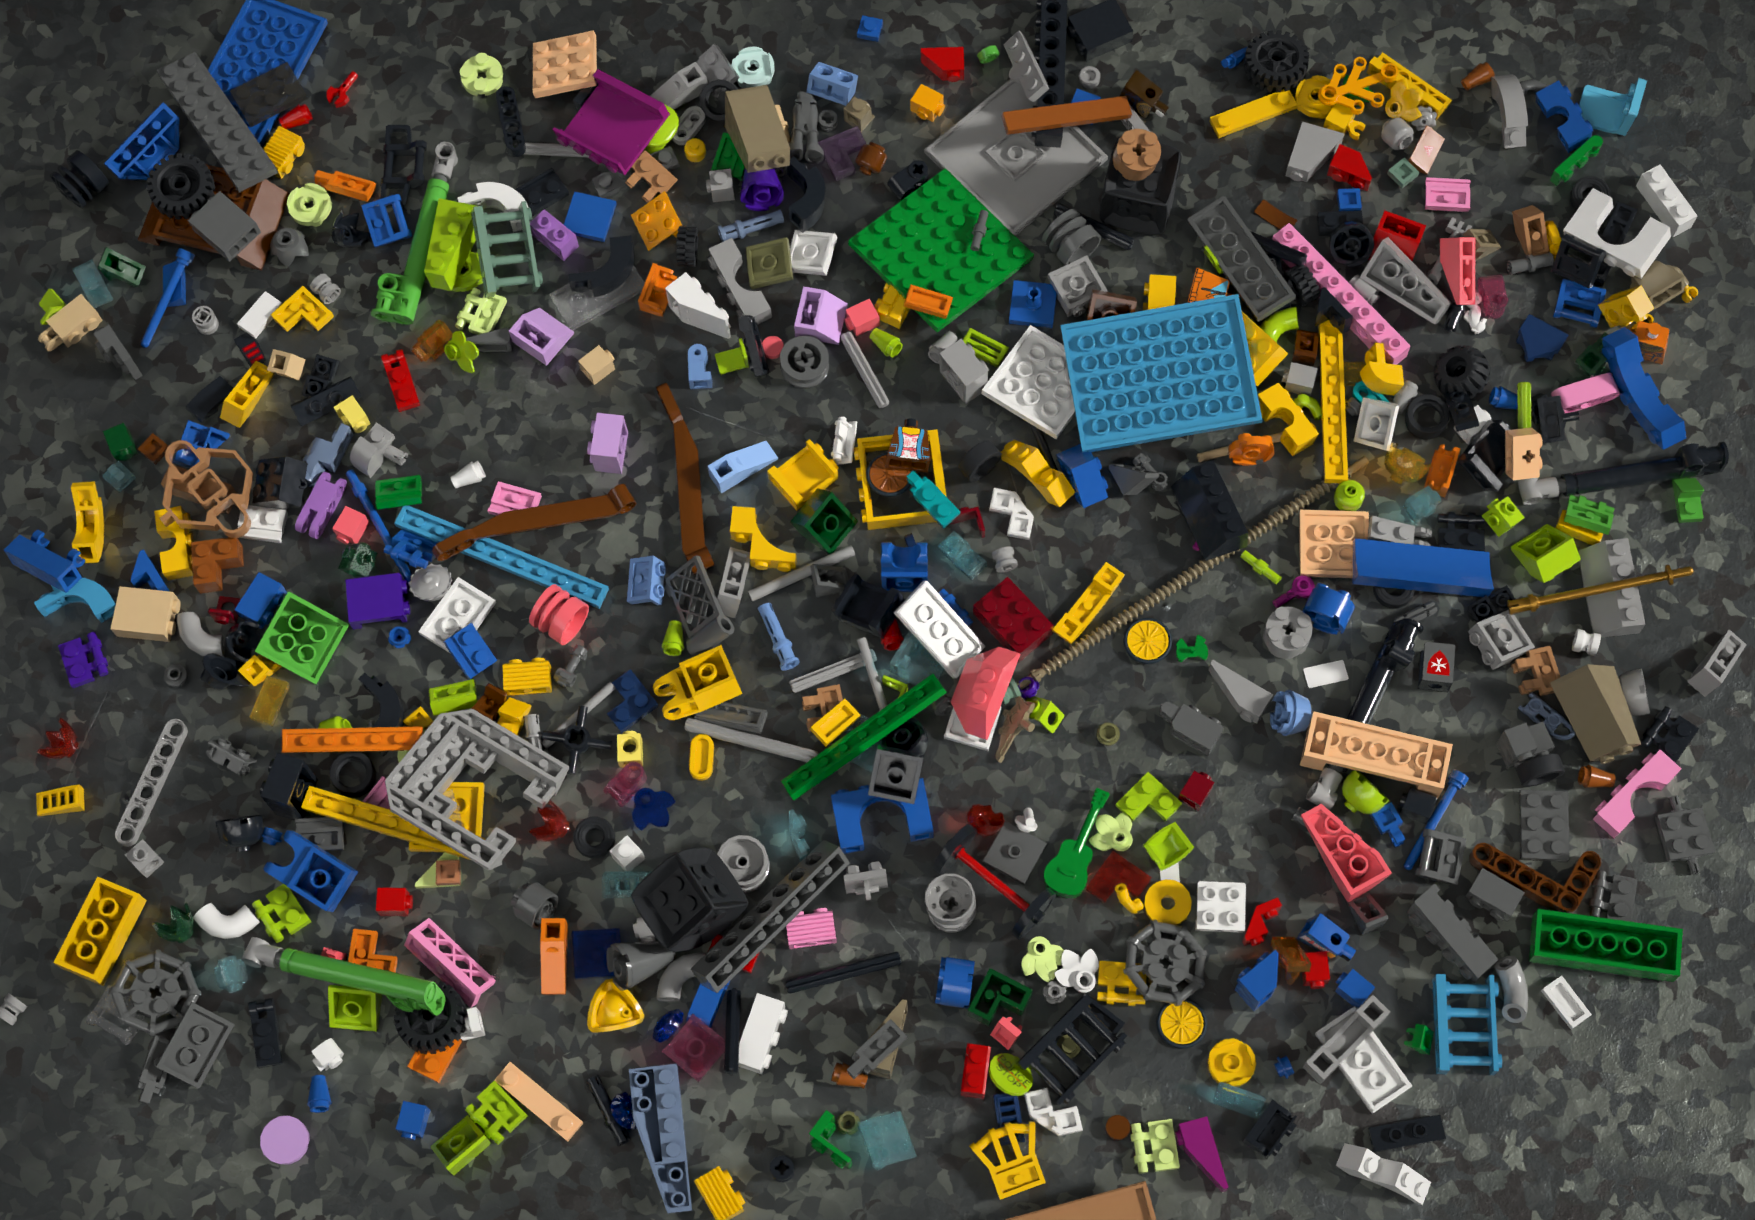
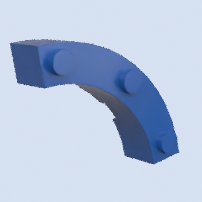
M1623 327L1603 337L1602 353L1607 359L1612 376L1620 391V399L1624 405L1628 406L1635 419L1648 434L1650 441L1653 444L1656 443L1664 450L1686 439L1684 420L1668 404H1662L1658 398L1660 396L1659 390L1650 374L1643 371L1640 362L1644 361L1639 346L1638 336L1626 327Z

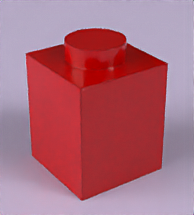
M377 888L376 912L380 916H408L409 909L413 907V896L410 895L406 888Z
M1327 951L1303 953L1300 957L1303 985L1310 986V989L1324 988L1330 981Z

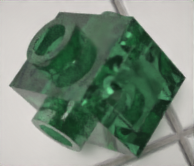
M364 542L348 544L342 552V560L338 569L354 578L368 577L370 571L375 566V559L378 553L371 550V546Z

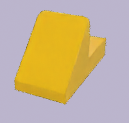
M509 697L498 710L500 718L497 724L519 736L525 722L524 716L528 715L531 705Z

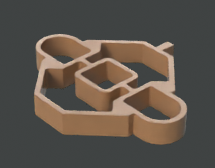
M184 440L175 441L170 444L166 449L165 458L171 468L168 470L162 505L168 512L160 517L162 523L167 527L176 521L180 528L211 531L221 529L226 536L231 538L244 536L251 527V519L245 511L248 508L253 480V472L235 450L201 447L195 449L192 444ZM188 449L195 454L200 462L184 474H181L173 465L172 458L177 451ZM211 457L233 458L240 462L246 470L242 494L232 493L226 497L229 493L226 486L212 469H206L209 467ZM213 477L221 486V489L203 501L194 490ZM189 482L187 487L204 509H210L207 512L205 522L179 520L170 509L174 484L185 485ZM235 504L243 513L244 522L239 528L229 530L216 517Z

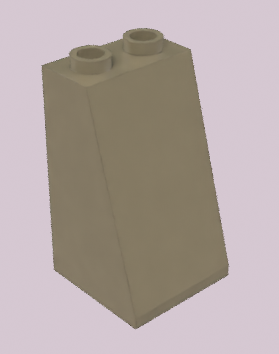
M762 85L726 91L725 128L747 172L790 166V146L768 86Z
M1587 664L1550 682L1590 761H1600L1601 764H1606L1614 761L1615 756L1632 753L1634 747L1641 745L1614 666Z

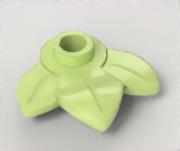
M1123 812L1116 819L1107 814L1097 816L1095 824L1098 833L1089 839L1090 844L1101 851H1107L1112 848L1120 852L1128 850L1133 842L1130 833L1132 822L1129 816ZM1124 837L1122 841H1117V838Z
M1034 937L1028 943V953L1022 958L1021 968L1025 976L1036 972L1042 980L1049 983L1055 978L1054 973L1057 971V966H1062L1061 957L1064 950L1060 946L1051 945L1044 937ZM1037 944H1041L1043 946V951L1041 953L1037 952L1036 950Z

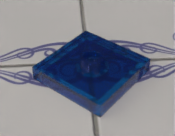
M620 928L572 931L575 980L615 977L614 971L609 973L606 951L607 948L611 947V944L621 943Z

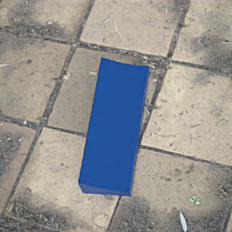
M1356 538L1353 541V584L1475 597L1489 596L1494 590L1489 552Z

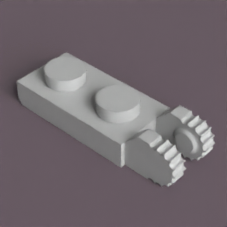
M1372 516L1369 520L1367 539L1430 546L1429 542L1414 541V536L1429 538L1432 531L1423 527L1415 528L1413 525Z

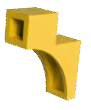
M1017 440L1008 442L1004 446V449L1001 451L1002 461L1021 472L1039 490L1048 503L1061 507L1075 493L1065 475L1060 471L1050 468L1038 448Z
M733 506L730 525L731 539L739 543L751 541V567H755L758 570L777 568V570L782 572H788L791 569L796 570V553L780 550L763 537L756 523L755 508Z

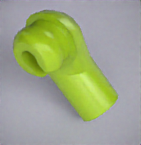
M1299 394L1293 400L1301 409L1304 406L1309 408L1315 420L1322 419L1321 406L1315 398L1306 394Z

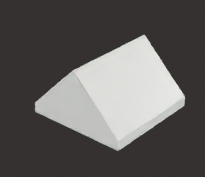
M1363 397L1354 442L1389 451L1399 409L1398 404Z

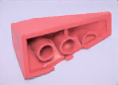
M1320 804L1301 814L1305 826L1347 903L1368 892L1392 874L1380 853L1367 845L1357 833L1354 834L1324 805Z

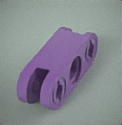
M323 472L296 520L295 530L305 533L310 526L309 536L318 539L325 530L345 492L346 480L340 478L335 484L330 483V473Z

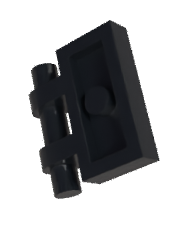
M1455 512L1438 514V523H1446V528H1439L1437 531L1438 547L1485 552V529H1475V524H1484L1485 519L1482 515H1476L1473 512H1468L1467 515L1455 514ZM1455 523L1467 524V529H1455Z
M1665 706L1654 717L1655 722L1643 733L1644 738L1641 740V745L1648 748L1653 743L1657 746L1653 752L1654 755L1661 750L1676 763L1699 728L1680 715L1673 722L1669 718L1673 710ZM1662 727L1669 730L1664 738L1658 735Z

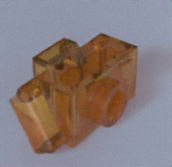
M438 319L416 339L418 342L412 347L411 351L421 362L427 361L430 357L435 360L444 352L443 345L450 340L453 333L443 321Z

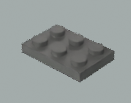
M1521 789L1519 791L1520 860L1568 862L1570 860L1568 792Z
M191 1002L155 1067L200 1089L235 1024Z

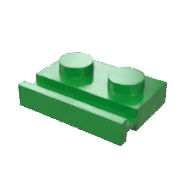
M723 132L711 171L731 169L732 178L742 181L745 166L729 134Z
M415 475L376 481L375 504L377 510L422 504L421 476Z

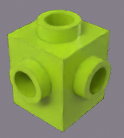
M1508 496L1501 501L1498 498L1486 506L1489 510L1482 515L1498 537L1525 518Z

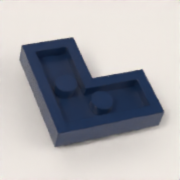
M631 669L612 682L625 701L608 712L607 715L622 734L656 709L658 703Z

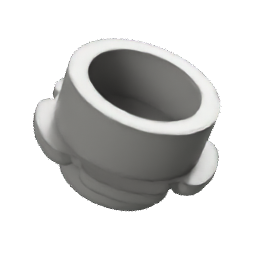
M1050 981L1043 989V996L1046 997V1001L1050 1004L1061 1003L1066 998V987L1057 981Z

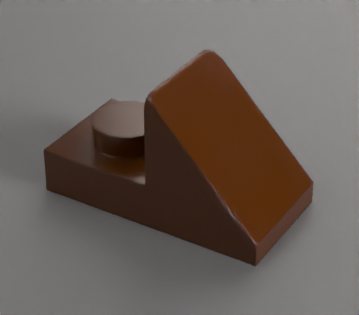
M1297 329L1291 362L1314 366L1317 357L1319 333Z

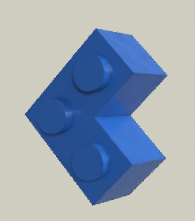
M1081 444L1056 454L1061 472L1070 481L1075 491V499L1083 508L1108 498L1106 492L1108 484L1105 478L1101 476L1100 470L1102 465L1098 457H1094L1088 451L1082 453Z

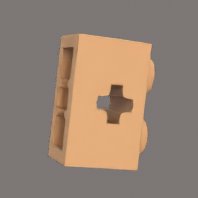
M1533 428L1505 431V474L1512 480L1540 477V469H1542V459L1540 457L1542 437Z

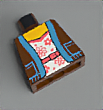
M906 419L904 427H895L885 468L928 473L931 459L928 432L925 429L917 428L918 421L916 419Z

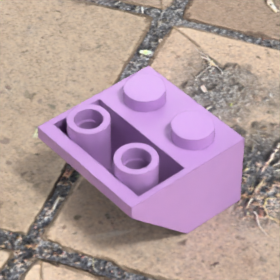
M803 286L794 325L795 337L811 336L821 342L839 345L848 303L826 290Z
M541 308L523 314L511 327L509 334L513 343L547 366L572 337L574 331Z

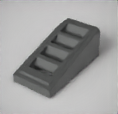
M510 327L466 338V341H471L477 346L479 352L513 351V342L509 334Z

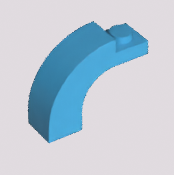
M81 578L67 593L52 586L53 592L43 594L39 600L34 602L44 617L67 604L74 602L84 603L90 606L94 615L101 623L113 617L116 606L115 600L104 587L87 578Z

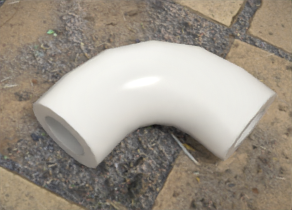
M212 903L203 906L193 917L203 930L211 936L222 939L240 937L260 923L246 905L241 907L236 913L227 916L221 914Z

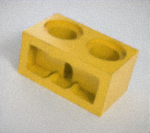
M1642 285L1612 294L1598 304L1610 328L1619 325L1623 328L1633 321L1635 323L1643 321L1648 317L1647 313L1654 309Z

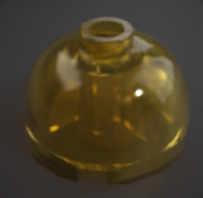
M1392 442L1389 451L1385 455L1384 462L1386 470L1391 474L1389 478L1400 485L1403 481L1410 484L1420 481L1427 474L1431 464L1427 463L1424 465L1426 461L1424 458L1405 447L1402 450L1397 449L1398 444Z

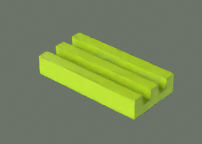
M972 328L968 330L963 339L965 344L969 343L973 346L972 348L977 358L999 368L1005 354L1009 351V347ZM972 336V337H974V338H976V339H978V340H980V341H982V342H984V343H986V344H988V345H990V346H992V347H994V348L1000 350L1001 352L998 353V352H996V351H994V350L988 348V346H986V345H984V344H982V343L980 344V343H978V342H976V341L970 339V337Z

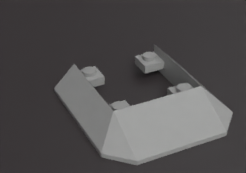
M474 709L439 714L385 779V785L391 812L489 871L502 865L503 858L516 843V838L496 827L488 838L483 840L450 820L449 817L456 810L457 803L443 795V793L467 764L485 774L494 761L531 782L523 792V798L543 809L551 797L556 796L569 770V766Z

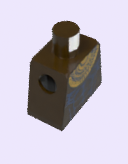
M1135 70L1119 97L1127 96L1129 104L1137 115L1146 119L1151 112L1162 118L1169 109L1166 104L1159 100L1163 90L1138 70Z

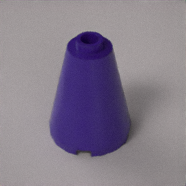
M745 168L740 192V200L745 203V207L754 211H767L770 206H779L783 201L784 191L775 169L748 173Z

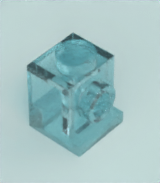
M1427 486L1406 499L1403 508L1417 525L1421 522L1423 516L1428 517L1437 510V504L1442 500L1435 490L1433 491L1430 486Z

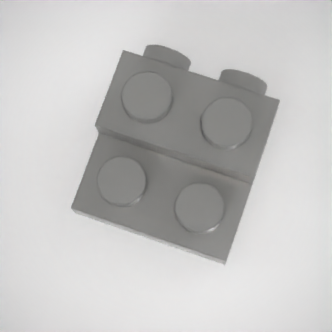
M1084 256L1048 273V279L1055 289L1058 301L1068 317L1071 315L1079 317L1086 312L1092 289L1108 292L1088 256Z
M1509 610L1476 623L1468 631L1470 642L1474 646H1478L1482 652L1483 662L1486 665H1490L1492 670L1510 663L1514 658L1524 655L1528 650L1535 648L1515 615H1510Z

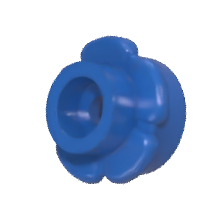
M400 626L394 627L388 637L389 643L394 645L395 648H403L411 640L408 629Z
M265 827L262 841L275 846L277 842H282L281 836L283 833Z
M1278 1056V1062L1274 1064L1280 1077L1285 1076L1286 1079H1289L1288 1076L1295 1074L1287 1056L1282 1058Z

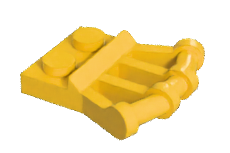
M1009 1121L998 1129H994V1127L988 1129V1132L980 1140L969 1145L971 1150L989 1169L1000 1200L1046 1183L1035 1154L1034 1121H1029L1028 1124L1010 1123ZM1015 1133L1028 1134L1027 1155L1022 1156ZM1007 1135L1016 1159L1006 1162L999 1142V1138ZM991 1142L994 1145L1000 1165L994 1166L982 1152Z

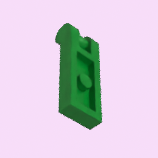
M1598 135L1592 136L1554 170L1550 181L1556 186L1561 181H1568L1577 167L1581 169L1588 162V157L1598 155L1603 139Z

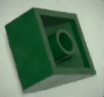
M819 488L816 489L790 521L804 538L828 555L836 550L858 522L833 492Z

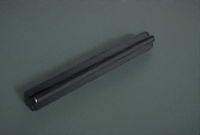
M893 952L785 981L787 992L791 994L898 966L901 964V957L899 952Z

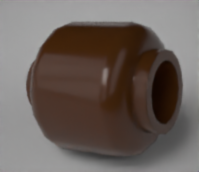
M873 142L864 144L855 160L856 164L860 167L859 171L867 176H871V173L879 174L887 160L885 148Z

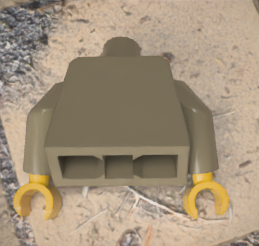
M1653 261L1642 279L1637 276L1631 277L1632 284L1629 287L1631 289L1642 285L1654 307L1653 310L1681 293L1682 300L1686 303L1692 301V297L1695 298L1698 295L1697 288L1689 287V281L1678 267L1666 265L1660 261ZM1647 314L1648 317L1646 318V320H1648L1649 323H1653V316Z

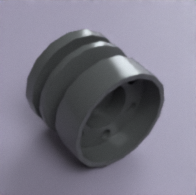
M1070 209L1050 224L1042 237V241L1045 245L1049 246L1052 252H1058L1057 257L1064 265H1067L1084 256L1089 257L1098 247L1101 236L1091 225H1086V220L1082 216L1080 217V213L1076 209Z

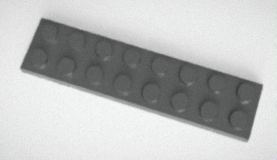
M195 52L157 70L158 76L238 192L278 173L273 162Z

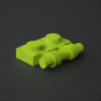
M285 884L280 885L265 895L270 902L268 905L263 906L260 900L252 903L255 909V916L258 920H262L266 927V933L276 943L284 939L281 931L285 928L293 935L312 922L291 889ZM275 911L281 919L277 923H274L270 916Z
M495 1080L477 1096L478 1100L482 1103L478 1109L473 1104H470L465 1109L470 1115V1119L485 1131L484 1135L489 1140L492 1139L497 1145L504 1140V1137L499 1133L503 1126L511 1133L528 1117ZM488 1111L497 1119L493 1124L484 1117Z

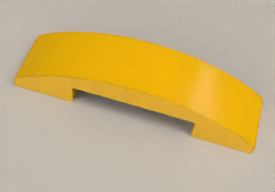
M1106 562L1094 576L1089 587L1070 611L1064 614L1052 631L1072 644L1103 608L1125 574Z

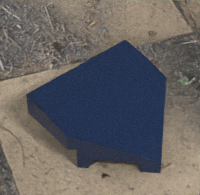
M1529 314L1518 331L1519 336L1516 342L1522 346L1526 362L1533 361L1534 358L1552 360L1553 356L1558 354L1569 335Z

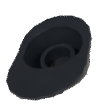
M207 654L204 656L202 661L204 670L200 679L210 687L224 690L230 685L241 687L251 685L238 671L244 663L217 654Z

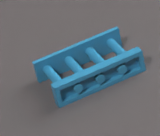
M1436 974L1432 979L1436 1074L1446 1075L1450 1068H1453V1065L1489 1066V1074L1495 1075L1502 1068V1055L1498 1054L1495 997H1498L1499 986L1498 982H1494V975H1489L1485 979V984H1450L1449 981H1446V974ZM1450 994H1486V1008H1451L1450 1005H1447V996H1450ZM1451 1017L1487 1018V1032H1452L1451 1029H1448V1020ZM1452 1041L1488 1042L1489 1056H1453L1452 1053H1449V1044Z

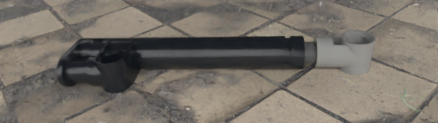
M1724 441L1719 442L1717 446L1713 447L1699 446V444L1692 443L1680 447L1675 456L1670 458L1574 472L1573 474L1567 473L1562 474L1560 479H1556V477L1521 479L1518 481L1522 503L1524 505H1532L1541 502L1544 498L1558 497L1560 493L1567 497L1575 494H1586L1721 473L1728 464L1729 452Z
M1403 618L1392 623L1346 719L1370 725L1394 673L1406 668L1415 655L1413 650L1415 646L1414 640L1424 630V627L1419 622ZM1327 764L1328 767L1323 769L1319 780L1310 787L1306 799L1317 806L1322 804L1330 810L1338 797L1336 790L1343 778L1341 773L1347 772L1348 768Z

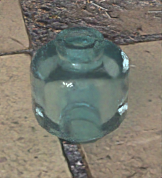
M236 956L220 959L218 965L214 968L218 987L224 990L228 989L229 993L242 990V985L248 981L244 961L237 959Z

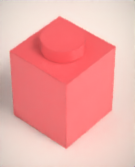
M870 299L846 309L844 322L849 331L853 330L856 337L880 326L879 315Z
M345 506L332 529L337 536L336 539L346 545L348 543L357 545L369 525V521L366 515Z

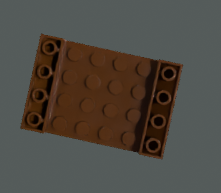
M206 164L215 182L214 195L219 191L222 192L251 217L261 231L235 258L238 259L241 266L262 271L270 250L271 239L277 231L290 194L266 179L238 192L222 168ZM152 202L138 241L159 246L161 240L220 254L193 231L188 222L189 219H185L183 216H181V220L176 219L174 216L169 218L166 214L160 213Z

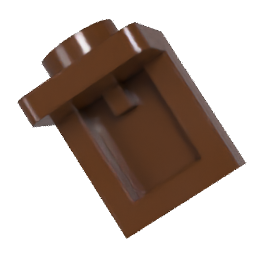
M488 683L485 686L484 695L471 709L494 721L499 715V708L506 702L507 693L501 688Z

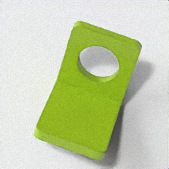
M48 289L39 302L41 308L46 312L40 323L48 325L46 320L66 306L65 302L53 289Z
M739 338V348L715 354L720 374L749 367L742 338Z
M883 675L882 684L899 691V697L908 691V684Z
M1036 696L1028 697L1026 701L1035 703V708L1030 713L1029 718L1039 721L1050 733H1054L1064 718V714L1049 700ZM1054 712L1056 719L1050 725L1048 723V716Z

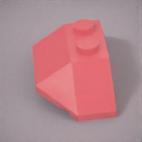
M996 647L967 659L951 699V704L967 734L988 740L1020 653Z

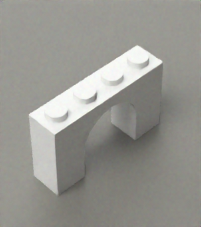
M1593 188L1563 229L1564 235L1569 234L1581 243L1595 249L1601 248L1605 250L1604 262L1612 267L1617 266L1623 269L1627 275L1631 277L1637 276L1642 279L1670 239V227L1650 217L1632 241L1622 245H1613L1603 241L1598 235V230L1613 209L1612 197Z

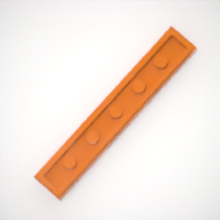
M423 727L282 729V753L409 751L423 735Z

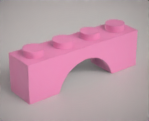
M1659 750L1655 755L1650 753L1641 762L1644 766L1640 771L1635 768L1626 777L1629 782L1624 787L1619 784L1610 794L1613 798L1608 803L1604 800L1595 809L1597 815L1593 820L1611 837L1615 838L1635 817L1630 804L1631 795L1634 791L1640 788H1654L1661 791L1681 770L1663 751Z

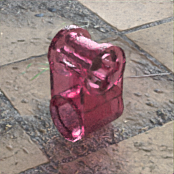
M1502 274L1479 277L1477 285L1479 294L1482 297L1485 314L1492 319L1500 318L1508 303Z
M638 762L628 763L608 782L603 792L610 794L618 801V805L623 807L646 782L647 775L644 768ZM639 770L641 772L637 779L629 778L632 771Z

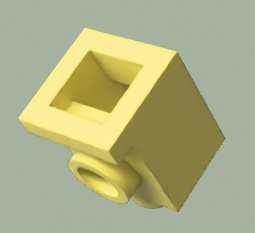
M353 395L334 406L338 417L345 425L350 426L355 433L363 432L370 425L367 415Z

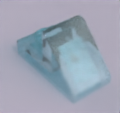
M93 259L72 268L93 308L113 300L106 282Z

